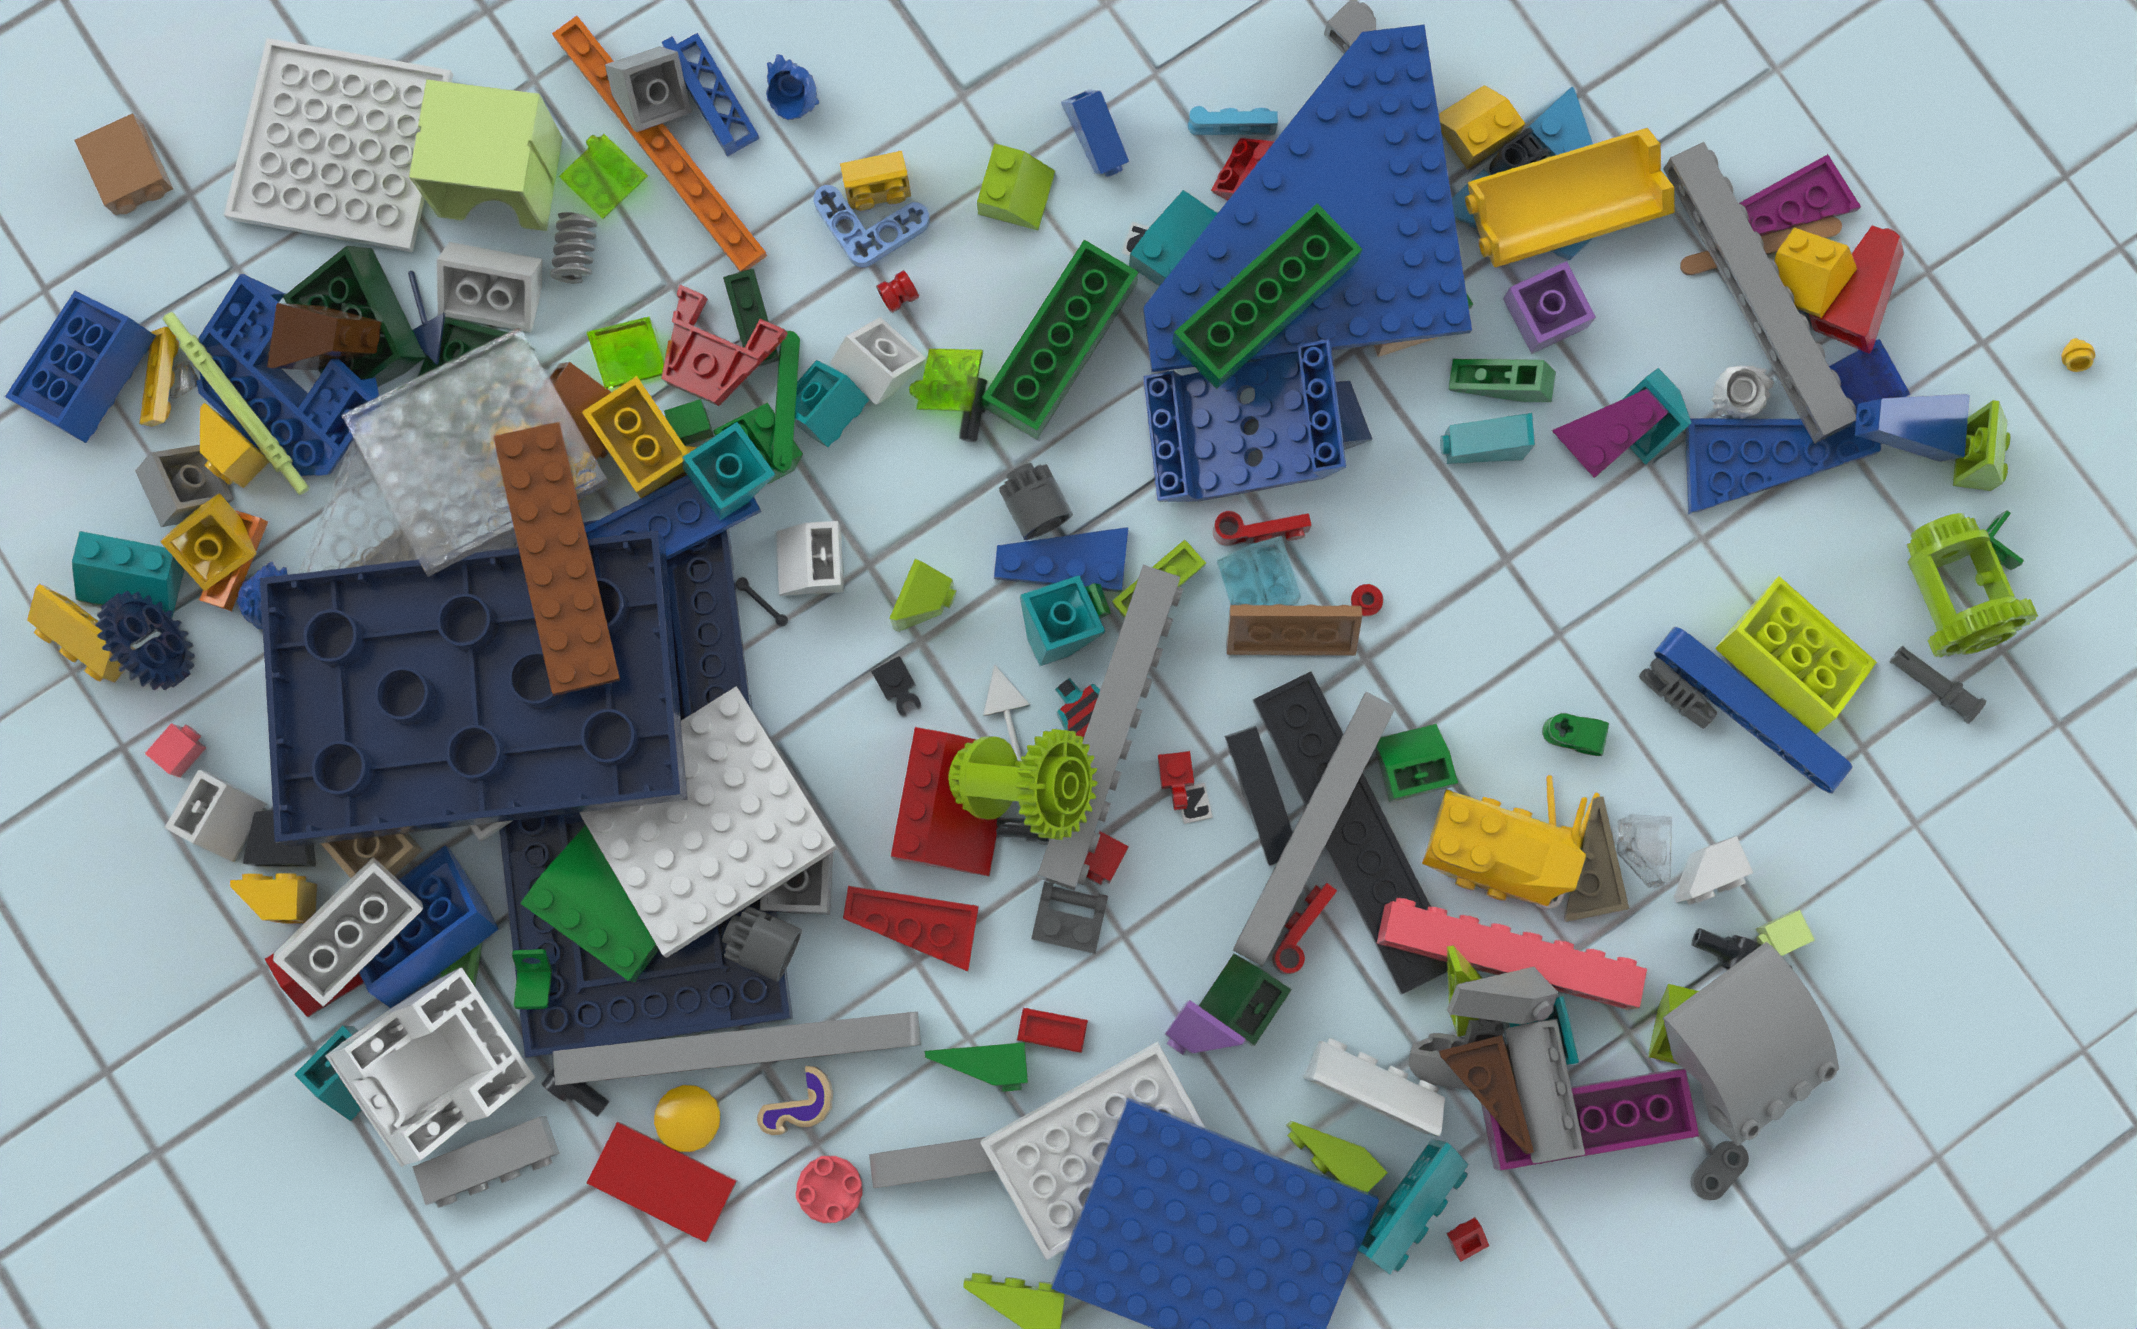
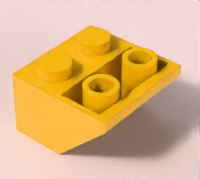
M902 151L840 163L844 187L851 209L856 208V210L864 211L873 208L875 204L884 202L898 204L911 197Z
M277 873L275 879H273V876H263V874H242V880H230V887L262 920L282 924L305 923L316 913L317 884L307 882L306 876H296L297 874Z

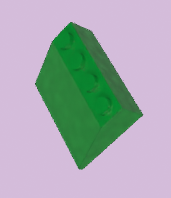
M587 825L581 829L541 874L520 903L628 981L636 982L659 950Z

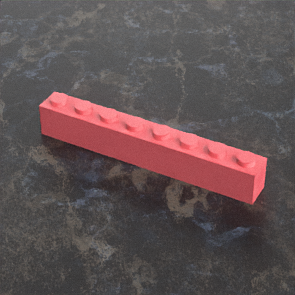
M1396 898V902L1392 901L1384 907L1377 944L1447 962V946L1454 945L1475 970L1500 975L1535 967L1558 992L1626 1010L1640 1008L1647 969L1636 966V960L1617 957L1616 961L1605 958V952L1595 949H1586L1585 952L1575 950L1574 944L1566 941L1555 940L1554 944L1542 941L1543 936L1536 933L1523 932L1522 935L1511 933V928L1502 924L1492 923L1491 927L1479 924V919L1472 916L1460 915L1458 919L1447 916L1448 911L1442 908L1428 907L1427 910L1415 907L1416 902L1408 899Z

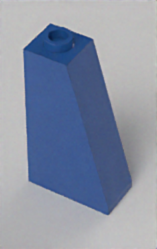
M1952 394L1882 398L1860 403L1857 406L1855 435L1939 462L1965 457L1970 395Z

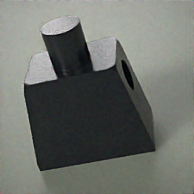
M273 808L272 811H255L243 864L271 867H316L314 844L287 847L275 843Z

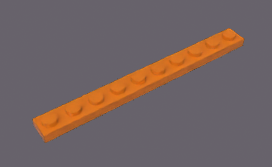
M575 16L553 32L552 35L739 272L749 270L767 257L765 250L663 123L639 132L633 130L612 96L605 64L614 61L580 18Z

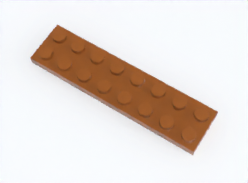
M560 422L493 436L553 696L620 681Z

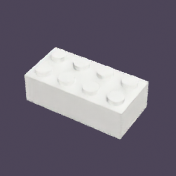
M372 857L274 952L273 961L324 1007L423 910L422 902L378 860Z

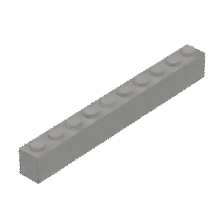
M1702 142L1670 157L1663 168L1665 174L1673 184L1675 192L1814 444L1848 428L1856 421V407L1852 400L1846 398L1843 393L1838 374L1828 366L1823 347L1813 339L1809 331L1808 320L1803 314L1798 312L1794 304L1793 293L1787 286L1783 285L1776 263L1768 258L1763 249L1764 243L1760 234L1756 231L1754 232L1748 222L1749 217L1745 207L1742 204H1738L1733 195V186L1727 177H1723L1718 168V159L1712 150H1708L1705 142Z
M1146 565L1142 566L1082 743L1090 745L1087 755H1094L1095 757L1090 765L1092 768H1097V772L1092 775V780L1097 781L1098 785L1092 787L1091 791L1096 795V799H1090L1089 801L1093 810L1092 812L1085 811L1084 814L1087 822L1079 823L1080 831H1072L1070 838L1063 837V840L1049 839L1037 874L1039 879L1071 890H1075L1077 883L1084 885L1090 867L1084 864L1087 852H1095L1100 834L1094 831L1098 820L1103 822L1106 820L1111 803L1106 802L1105 799L1109 789L1116 790L1121 775L1120 771L1115 770L1119 758L1126 760L1132 741L1126 739L1129 728H1137L1142 710L1136 708L1140 696L1147 698L1152 679L1147 678L1150 666L1157 668L1163 649L1157 647L1160 636H1168L1173 618L1167 617L1171 605L1178 606L1183 588L1178 587L1179 576Z

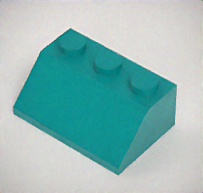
M79 531L72 558L76 600L103 605L117 593L122 595L124 592L129 591L133 595L139 592L143 599L150 595L154 605L162 602V610L165 613L171 610L173 612L171 618H173L185 569L165 547Z

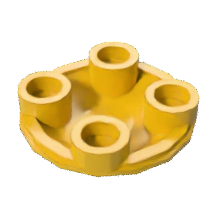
M681 1085L669 1090L660 1099L655 1109L654 1125L658 1137L666 1146L679 1152H693L706 1147L714 1139L720 1126L718 1101L708 1091L694 1085Z

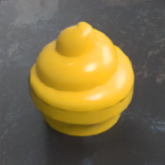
M2074 338L2064 347L2061 359L2068 370L2080 372L2087 370L2093 365L2096 354L2091 344Z

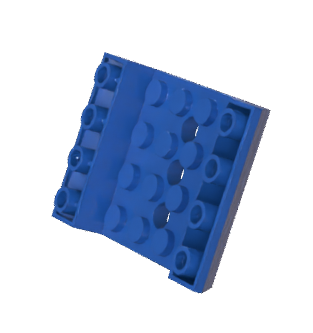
M1326 339L1297 345V353L1247 362L1218 389L1200 372L1181 376L1174 370L1143 376L1157 501H1206L1321 480L1345 469L1346 460L1330 340ZM1247 388H1253L1255 391L1253 401L1248 404H1242L1240 400L1242 391ZM1250 419H1257L1259 428L1256 433L1246 435L1244 432L1245 423ZM1254 450H1261L1263 455L1261 463L1257 466H1250L1248 464L1249 454Z

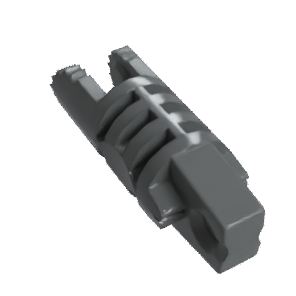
M1660 658L1654 659L1650 664L1651 668H1645L1639 674V679L1658 696H1664L1665 702L1669 703L1672 708L1679 709V714L1685 716L1702 729L1707 727L1716 717L1717 711L1707 702L1699 691L1695 692V688L1687 683L1685 679L1681 680L1680 675Z

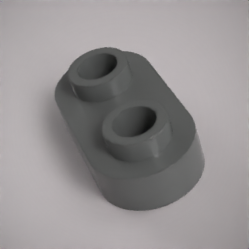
M1733 1141L1719 1143L1693 1172L1690 1181L1693 1192L1705 1200H1716L1722 1197L1748 1166L1749 1156L1745 1147L1741 1144L1737 1146ZM1731 1152H1734L1737 1156V1161L1733 1165L1727 1160V1156ZM1709 1177L1715 1180V1187L1711 1190L1705 1184Z

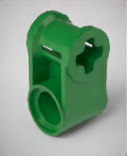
M1560 713L1544 722L1542 735L1549 744L1572 749L1587 755L1603 756L1609 723L1599 719ZM1561 723V728L1566 730V733L1560 736L1559 730L1555 729V725Z

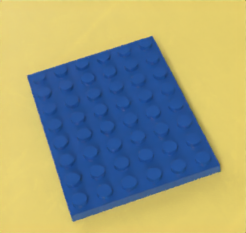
M1127 1098L1052 1281L1051 1289L1153 1329H1326L1355 1261L1358 1249L1374 1215L1379 1198Z

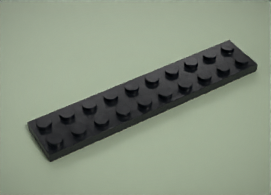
M1312 671L1252 701L1305 807L1343 736V732ZM1362 773L1325 847L1400 995L1448 972V966L1445 961L1377 944L1386 904L1392 901L1396 902V898H1403L1416 902L1415 907L1427 910L1431 905L1370 785Z

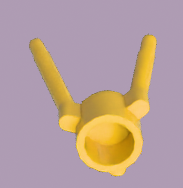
M1548 775L1546 777L1549 824L1556 826L1553 777ZM1594 793L1585 816L1587 798H1581L1573 828L1567 826L1560 827L1571 831V838L1579 848L1582 846L1592 801L1594 798L1600 797L1599 793Z

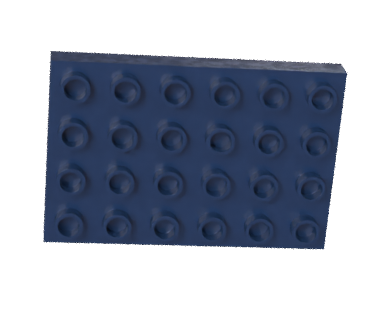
M652 531L587 539L620 681L553 696L519 547L260 578L275 843L292 847L688 800L665 540L660 533Z

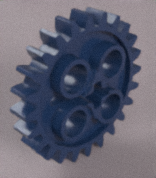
M126 591L122 595L117 593L101 606L102 610L97 613L98 618L101 620L95 626L103 631L97 637L106 641L107 644L102 649L111 651L113 655L109 660L120 663V672L124 670L129 671L131 681L138 677L142 687L150 683L153 690L158 689L160 686L163 690H167L169 687L174 688L191 674L189 670L194 667L191 660L195 658V654L190 652L189 649L193 647V643L186 641L184 638L189 633L179 629L182 622L180 620L173 621L171 618L173 612L171 610L166 613L162 610V602L154 605L150 595L143 599L139 592L131 595L129 591ZM156 632L161 633V635L152 638L135 650L131 648L134 644L142 642Z

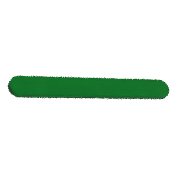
M786 331L788 335L780 343L771 461L772 467L779 473L788 472L792 465L800 338L793 331Z

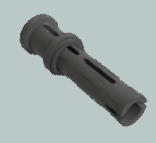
M1903 645L1889 661L1940 697L1941 705L1944 707L1949 706L1964 717V722L1967 724L1975 719L1986 704L1985 699H1978L1965 690L1960 681L1951 682L1905 649Z

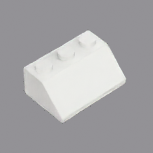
M449 242L437 258L438 315L444 312L446 313L445 317L526 332L532 331L542 290V259Z

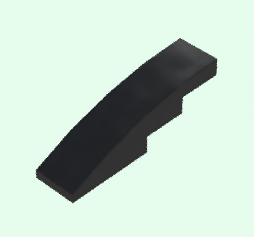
M1253 726L1224 737L1242 795L1246 799L1266 862L1270 866L1278 862L1293 831L1257 727Z

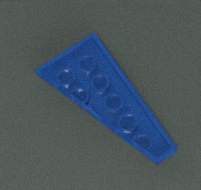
M1690 418L1691 424L1685 429L1688 515L1878 454L1881 451V443L1856 436V421L1848 428L1814 444L1801 419Z

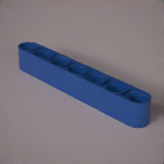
M1673 627L1654 651V655L1669 665L1682 679H1685L1687 683L1692 685L1704 697L1823 791L1833 794L1853 768L1852 764L1844 756L1685 630Z

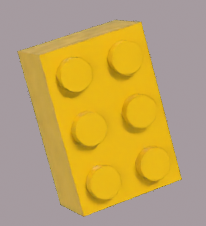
M637 376L582 411L640 498L651 494L684 472L682 457L689 452Z

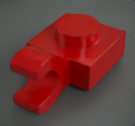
M1190 751L1158 755L1161 789L1171 788L1174 810L1187 809L1188 802L1185 786H1194Z

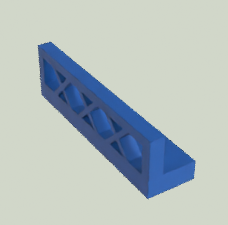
M698 33L678 44L673 36L662 41L664 48L678 52L686 89L726 156L728 157L760 139ZM697 45L701 51L698 64L687 61L682 52ZM705 60L709 66L703 65ZM701 71L715 75L716 81L713 89L702 87L699 82ZM720 85L723 88L724 92L719 91ZM717 97L730 100L732 105L729 115L717 112L714 107ZM735 110L740 118L734 117ZM731 124L744 125L749 134L734 141L729 132Z

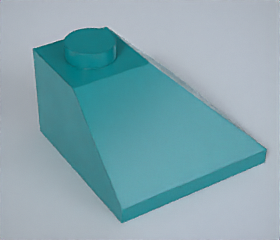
M1659 368L1646 376L1623 398L1625 399L1648 389L1669 412L1630 447L1645 465L1691 424L1681 391Z
M1079 575L1020 595L1027 640L1039 666L1067 658L1105 633L1103 624Z

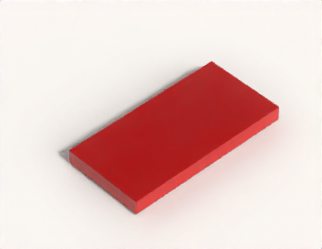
M617 1122L586 1183L706 1243L738 1180L674 1150L621 1122Z

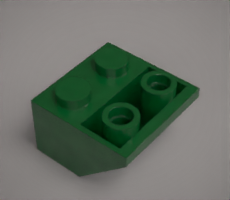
M1233 953L1199 1004V1007L1245 1038V1042L1255 1046L1292 989L1264 970Z

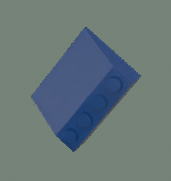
M74 291L5 397L64 432L87 443L91 435L96 432L99 423L108 409L114 404L117 395L125 383L131 378L134 369L143 355L148 352L156 335L128 316Z
M446 845L399 879L422 902L423 910L359 971L367 991L390 1009L499 930L487 904Z

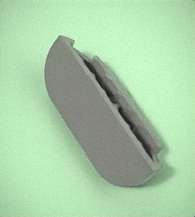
M1431 1033L1427 1039L1414 1043L1409 1055V1067L1413 1074L1430 1084L1469 1090L1439 1054L1440 1050L1463 1045L1465 1037ZM1505 1044L1506 1051H1507V1055H1508L1509 1062H1510V1066H1511L1512 1073H1513V1077H1514V1080H1515L1514 1071H1513V1066H1512V1061H1511V1056H1510V1051H1509V1046H1508V1044Z

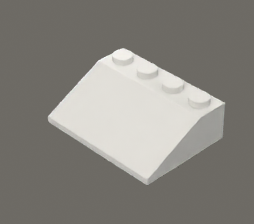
M1329 1038L1327 1043L1323 1041L1318 1042L1303 1078L1424 1134L1440 1136L1445 1097L1437 1094L1438 1087L1423 1080H1420L1419 1085L1406 1080L1408 1073L1393 1066H1390L1388 1071L1376 1066L1377 1059L1365 1053L1359 1052L1358 1057L1345 1052L1347 1045L1332 1038Z

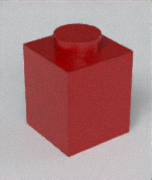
M1100 831L1095 852H1088L1084 864L1090 866L1086 878L1099 885L1103 881L1110 884L1129 846Z

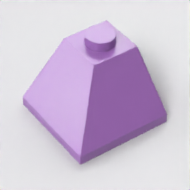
M1191 1000L1184 1004L1164 1034L1170 1038L1166 1044L1182 1055L1186 1050L1190 1053H1198L1242 1045L1245 1041V1038Z

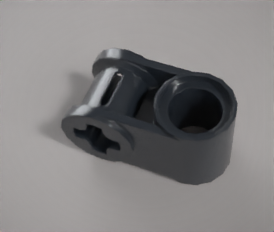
M1529 127L1502 147L1490 163V174L1493 175L1545 159L1551 151L1548 147L1544 148L1533 135L1534 130Z

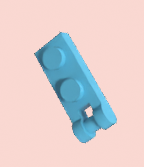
M1195 106L1189 114L1188 130L1193 135H1275L1278 125V111H1270L1268 108H1255L1251 111L1224 108L1220 112H1208L1202 106Z

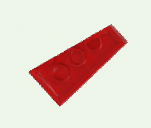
M848 886L843 919L969 972L979 906Z

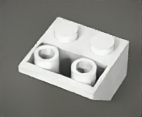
M838 521L803 523L776 531L779 596L844 592L842 536Z
M198 769L164 828L195 845L235 862L249 837L255 811H264L268 804L215 775Z
M1737 836L1717 842L1689 855L1674 894L1676 903L1687 900L1688 905L1696 902L1699 903L1716 896L1714 893L1716 888L1718 893L1746 883L1744 877L1752 874L1753 871Z

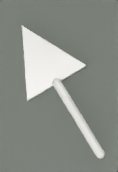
M994 665L983 716L999 712L1004 713L1013 750L1017 760L1022 761L1010 710L1030 706V704L998 667Z

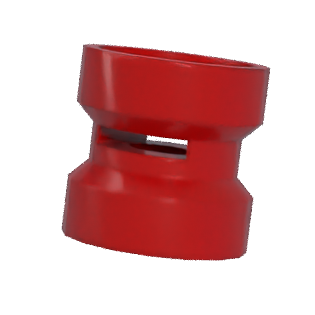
M904 270L897 273L891 282L883 281L876 285L883 302L891 313L899 310L902 303L906 301L913 302L919 298L913 282Z

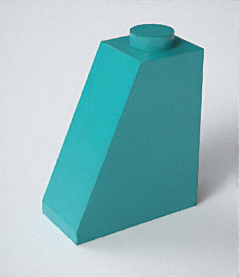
M1532 413L1449 425L1445 435H1441L1440 438L1441 454H1446L1447 464L1524 460L1535 445Z

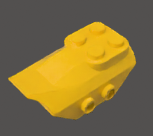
M1445 789L1422 861L1423 865L1456 879L1455 885L1474 890L1475 886L1488 890L1487 896L1501 901H1505L1506 897L1549 906L1553 898L1575 891L1586 853L1575 844L1571 838V831L1533 819V813L1527 810L1513 808V811L1501 808V802L1482 797L1480 801Z

